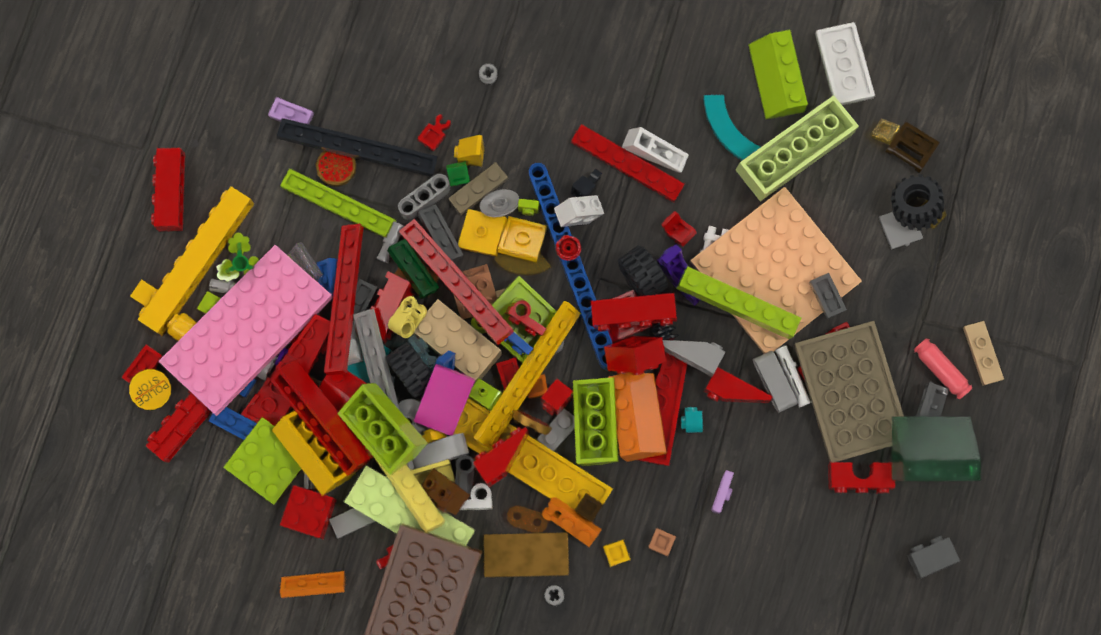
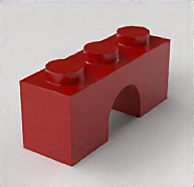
M831 462L828 464L829 489H834V493H847V490H855V493H868V490H876V493L880 494L889 493V490L895 488L894 463L870 464L868 478L859 479L853 473L852 462Z

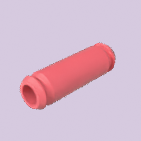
M926 338L914 348V353L917 352L919 359L952 394H955L957 399H961L972 389V384L969 385L968 380L935 344L929 342L930 339Z

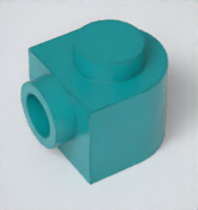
M697 407L685 408V416H681V429H685L686 433L703 432L702 411H697Z

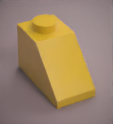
M482 135L459 139V146H455L454 158H457L458 163L466 161V165L482 166L484 155Z

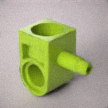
M478 378L468 397L491 411L503 393Z

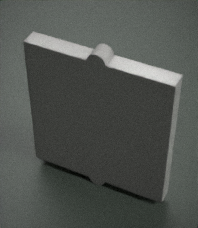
M893 211L878 217L891 250L904 245L909 246L910 243L923 239L921 231H917V228L909 230L908 226L905 228L901 226V223L896 221Z

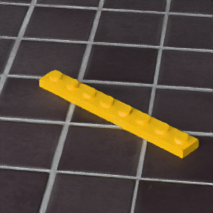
M564 301L546 327L547 329L544 334L540 336L533 350L526 357L475 434L474 439L487 449L491 450L493 448L492 445L497 442L513 418L514 411L518 410L581 313L569 302Z

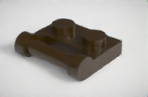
M905 121L887 148L886 153L895 155L914 167L916 172L920 173L940 142ZM900 143L921 156V161L916 160L897 148V144Z

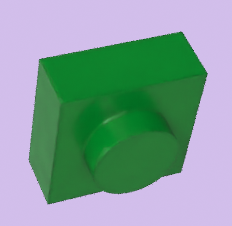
M466 161L446 165L450 186L470 182Z

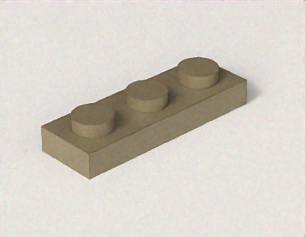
M495 162L448 199L459 214L463 215L486 195L506 182L508 177Z

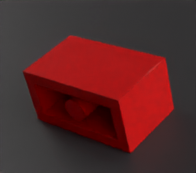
M556 379L541 397L543 409L551 416L553 414L558 416L574 398L573 391L559 379Z

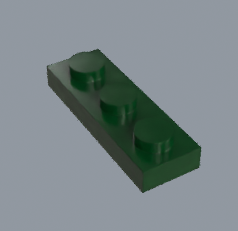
M406 239L388 248V253L421 299L438 291L440 287Z

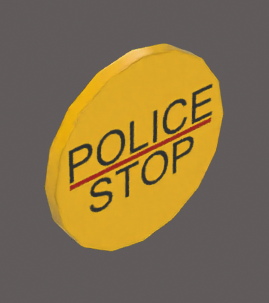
M146 369L137 373L132 378L129 385V394L132 401L138 407L145 410H155L162 407L168 401L171 395V384L162 372L155 369Z

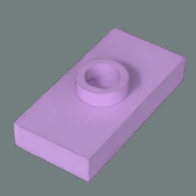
M725 471L711 509L714 513L719 514L724 500L728 501L732 489L729 486L734 474L733 472Z

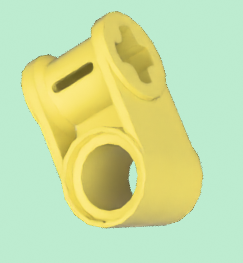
M408 296L401 302L397 311L390 318L388 327L401 337L409 338L425 318L427 309L424 305L418 304L413 296Z

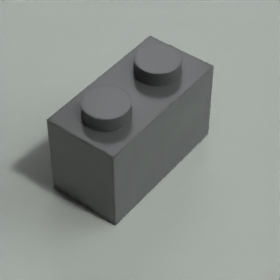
M942 536L930 540L931 545L923 547V544L911 548L912 553L908 554L907 557L917 579L960 561L950 538L943 539Z

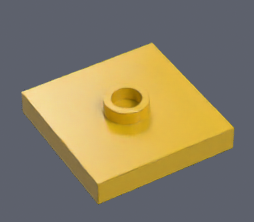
M468 209L458 246L462 250L497 257L498 247L507 218L504 216L488 217L480 211Z
M508 216L498 247V253L537 262L547 231V225Z

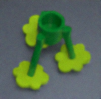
M235 233L233 238L228 239L230 244L228 247L229 252L237 253V256L234 257L232 262L229 259H225L222 261V264L217 265V270L219 271L217 278L219 280L225 279V281L229 282V280L239 277L238 271H244L245 275L259 261L256 256L250 257L248 261V258L243 255L244 252H248L251 249L247 236L243 237L241 233Z

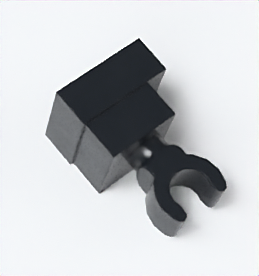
M595 169L588 178L582 175L572 185L570 193L574 197L591 196L595 191V183L600 180L602 173Z

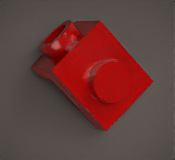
M676 211L662 223L666 235L682 247L697 234L695 228L683 221Z

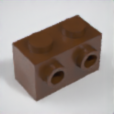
M435 468L431 470L421 484V487L432 503L437 502L436 507L445 514L449 511L456 516L470 496L469 493Z

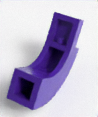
M675 245L668 248L657 262L669 281L677 288L684 270L689 266L683 258L682 249ZM678 290L694 306L700 301V299Z

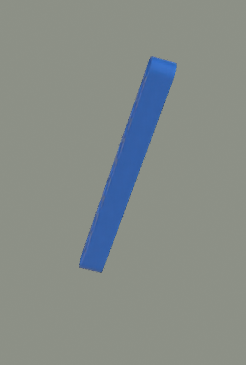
M534 163L529 168L530 182L556 248L557 241L563 236L572 235L568 226H563L564 230L561 233L553 230L560 223L556 213L549 214L546 210L550 207L555 208L560 203L545 165ZM535 171H541L543 172V175L539 178H536L533 176V173ZM542 189H548L550 191V194L547 196H542L540 194V191ZM578 256L574 260L566 261L559 257L598 363L602 369L608 371L607 364L602 359L605 356L604 347L612 344V340L608 331H598V329H594L588 323L589 319L592 318L591 306L583 307L581 302L584 299L595 301L596 298L581 258ZM570 262H575L578 264V268L570 270L567 265ZM576 281H583L585 286L582 289H578L574 286V283ZM598 337H604L607 342L604 345H598L595 340Z

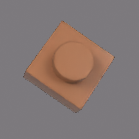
M656 528L648 548L668 556L676 536Z

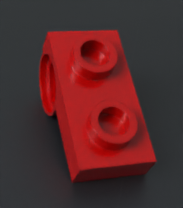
M521 300L512 303L505 312L509 316L508 320L517 326L519 323L526 327L525 331L534 337L536 334L542 336L547 329L529 317L531 306L526 301ZM519 304L525 308V313L522 316L516 313V307Z

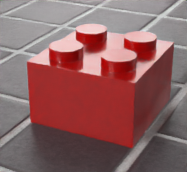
M631 336L604 347L608 371H617V374L632 372V375L644 374V370L656 369L659 364L666 362L662 337Z
M294 485L280 526L324 540L330 522L329 519H331L337 500L333 497L322 496L320 493Z

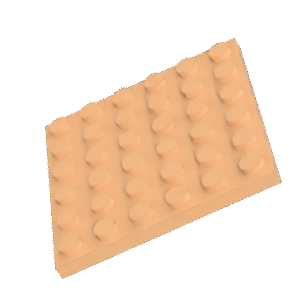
M786 187L690 260V263L697 271L801 317L795 334L823 313L809 283L811 280L829 273L841 298L862 282ZM733 315L764 354L769 351L774 352L789 340Z

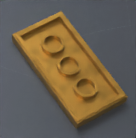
M568 533L484 535L485 577L569 575Z

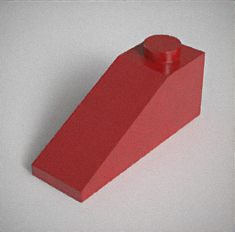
M717 367L704 391L708 393V398L716 402L721 400L723 402L769 403L773 397Z

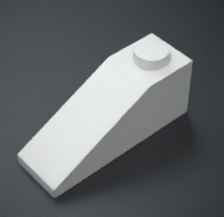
M641 127L629 129L622 148L638 157L679 173L682 172L689 155Z

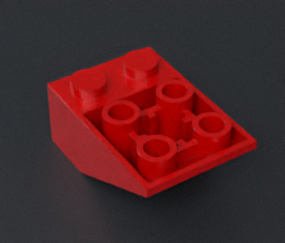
M526 427L515 429L510 433L511 437L506 441L503 439L492 445L493 449L488 453L483 451L475 457L476 461L473 464L489 488L507 476L529 435Z

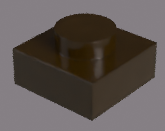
M585 493L574 511L590 522H593L604 504Z

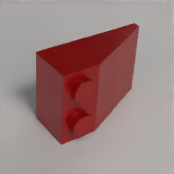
M347 370V374L326 375L319 389L339 412L361 385L367 383Z

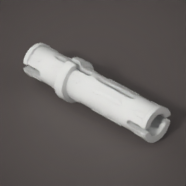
M783 346L775 350L782 365V370L785 372L797 399L798 406L803 407L812 403L796 369L797 364L793 362L788 347Z

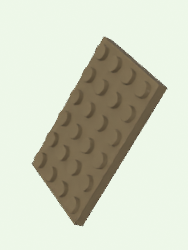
M874 321L794 344L830 463L911 440Z

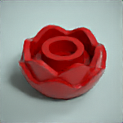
M563 236L556 243L557 255L566 261L576 259L581 253L580 241L576 237Z

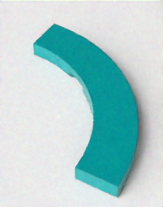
M704 95V108L708 122L720 143L731 154L743 161L761 148L744 137L734 126L726 110L724 95Z

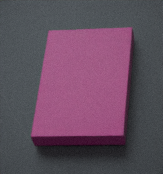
M436 364L413 422L452 436L475 378Z

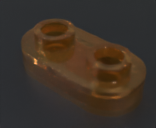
M513 506L507 513V520L512 526L532 533H542L548 526V520L543 518L542 513L522 506ZM516 512H519L521 514V518L519 520H515L513 518ZM535 519H540L541 525L535 526L533 524V521Z

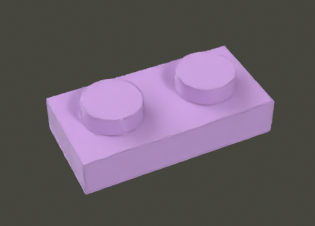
M276 97L268 115L270 118L280 122L282 118L309 124L314 113Z

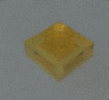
M881 118L871 133L872 138L890 145L900 128L899 125Z

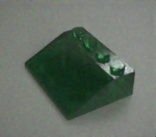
M892 416V480L981 481V458L971 418Z

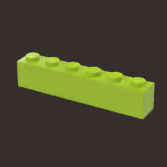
M690 267L684 270L676 288L787 339L794 337L801 317Z

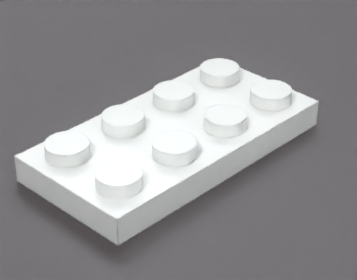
M855 22L817 30L815 35L832 96L834 95L841 105L873 99L875 93Z

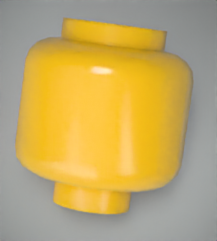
M176 313L166 325L169 327L167 332L175 340L179 341L197 322L186 313H181L180 315Z

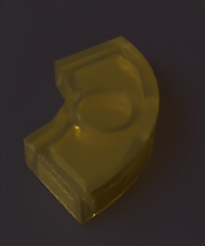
M541 253L537 262L505 254H499L494 258L498 265L513 274L536 275L551 268Z

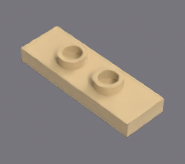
M982 321L964 326L963 330L982 385L1004 380L985 322Z

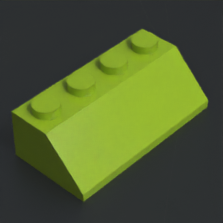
M791 31L770 33L749 44L765 119L805 112L808 103Z
M614 377L573 381L576 464L590 466L617 462L618 446Z
M376 383L362 384L338 412V415L389 475H392L416 458L428 444Z

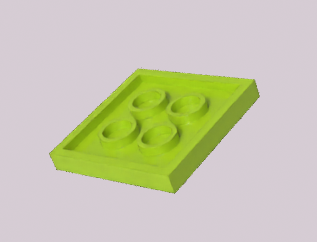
M517 276L493 302L492 306L511 326L513 331L533 348L540 336L536 334L534 337L525 331L526 327L519 323L517 326L508 320L509 316L505 314L506 310L516 301H526L531 306L529 317L545 328L557 311L520 276ZM521 304L516 307V313L519 316L525 313V308ZM508 340L500 343L521 363L528 356L524 353L519 355L511 348L513 344Z
M261 417L223 468L269 502L275 504L301 470V467L273 433L272 429L275 426Z

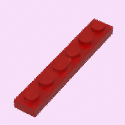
M582 124L571 140L572 144L672 202H675L685 185Z

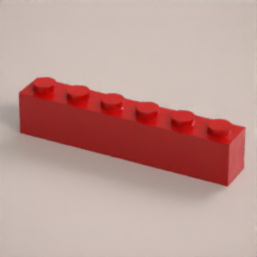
M294 360L277 370L270 380L345 474L349 476L364 467L373 455L338 415L336 408L298 361Z

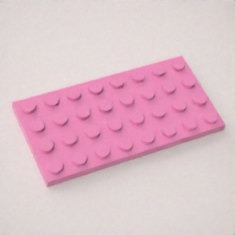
M274 245L254 265V268L249 270L159 362L217 416L310 322L312 317L328 304L333 296L280 248Z

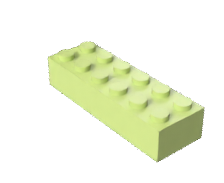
M833 95L741 161L736 171L756 197L762 201L853 135L859 126Z
M366 466L344 502L395 533H398L401 523L423 530L390 480ZM436 507L445 522L442 526L429 533L467 546L475 530L449 514L443 513Z

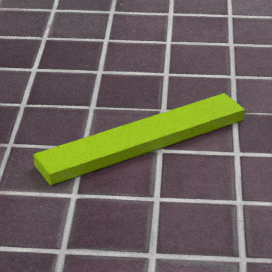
M290 168L280 185L281 188L355 224H361L365 229L385 238L393 225L392 223L396 222L395 219Z

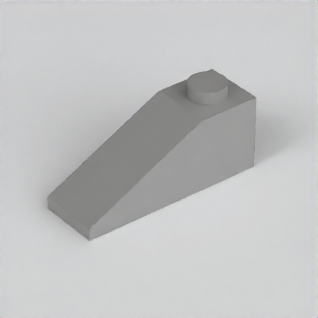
M663 340L665 352L711 377L725 354L722 350L723 348L714 342L710 344L708 342Z

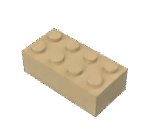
M438 299L427 311L425 318L413 333L414 336L439 356H442L448 350L454 352V368L464 375L475 378L474 384L478 378L482 379L502 355L501 350Z

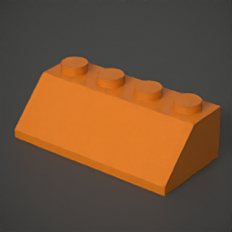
M631 372L608 377H614L616 425L620 457L629 462L667 454L654 374L632 375Z

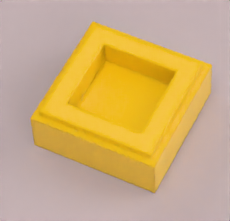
M141 280L130 297L147 306L151 301V295L156 289Z
M624 540L603 546L610 567L630 560Z

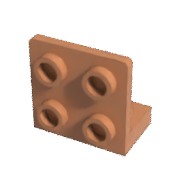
M485 264L462 271L492 305L497 296L488 265ZM454 296L460 317L462 319L473 317Z

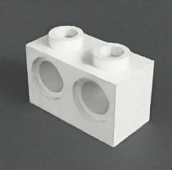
M597 195L568 198L554 208L561 227L589 224L604 214Z

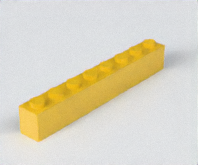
M233 187L223 192L217 207L215 206L211 209L208 220L199 226L198 234L194 240L191 239L188 242L184 254L176 259L173 270L164 276L163 284L159 290L156 289L153 292L151 301L139 313L138 321L161 336L169 328L166 325L176 313L178 314L228 243V239L233 236L254 206L253 201Z

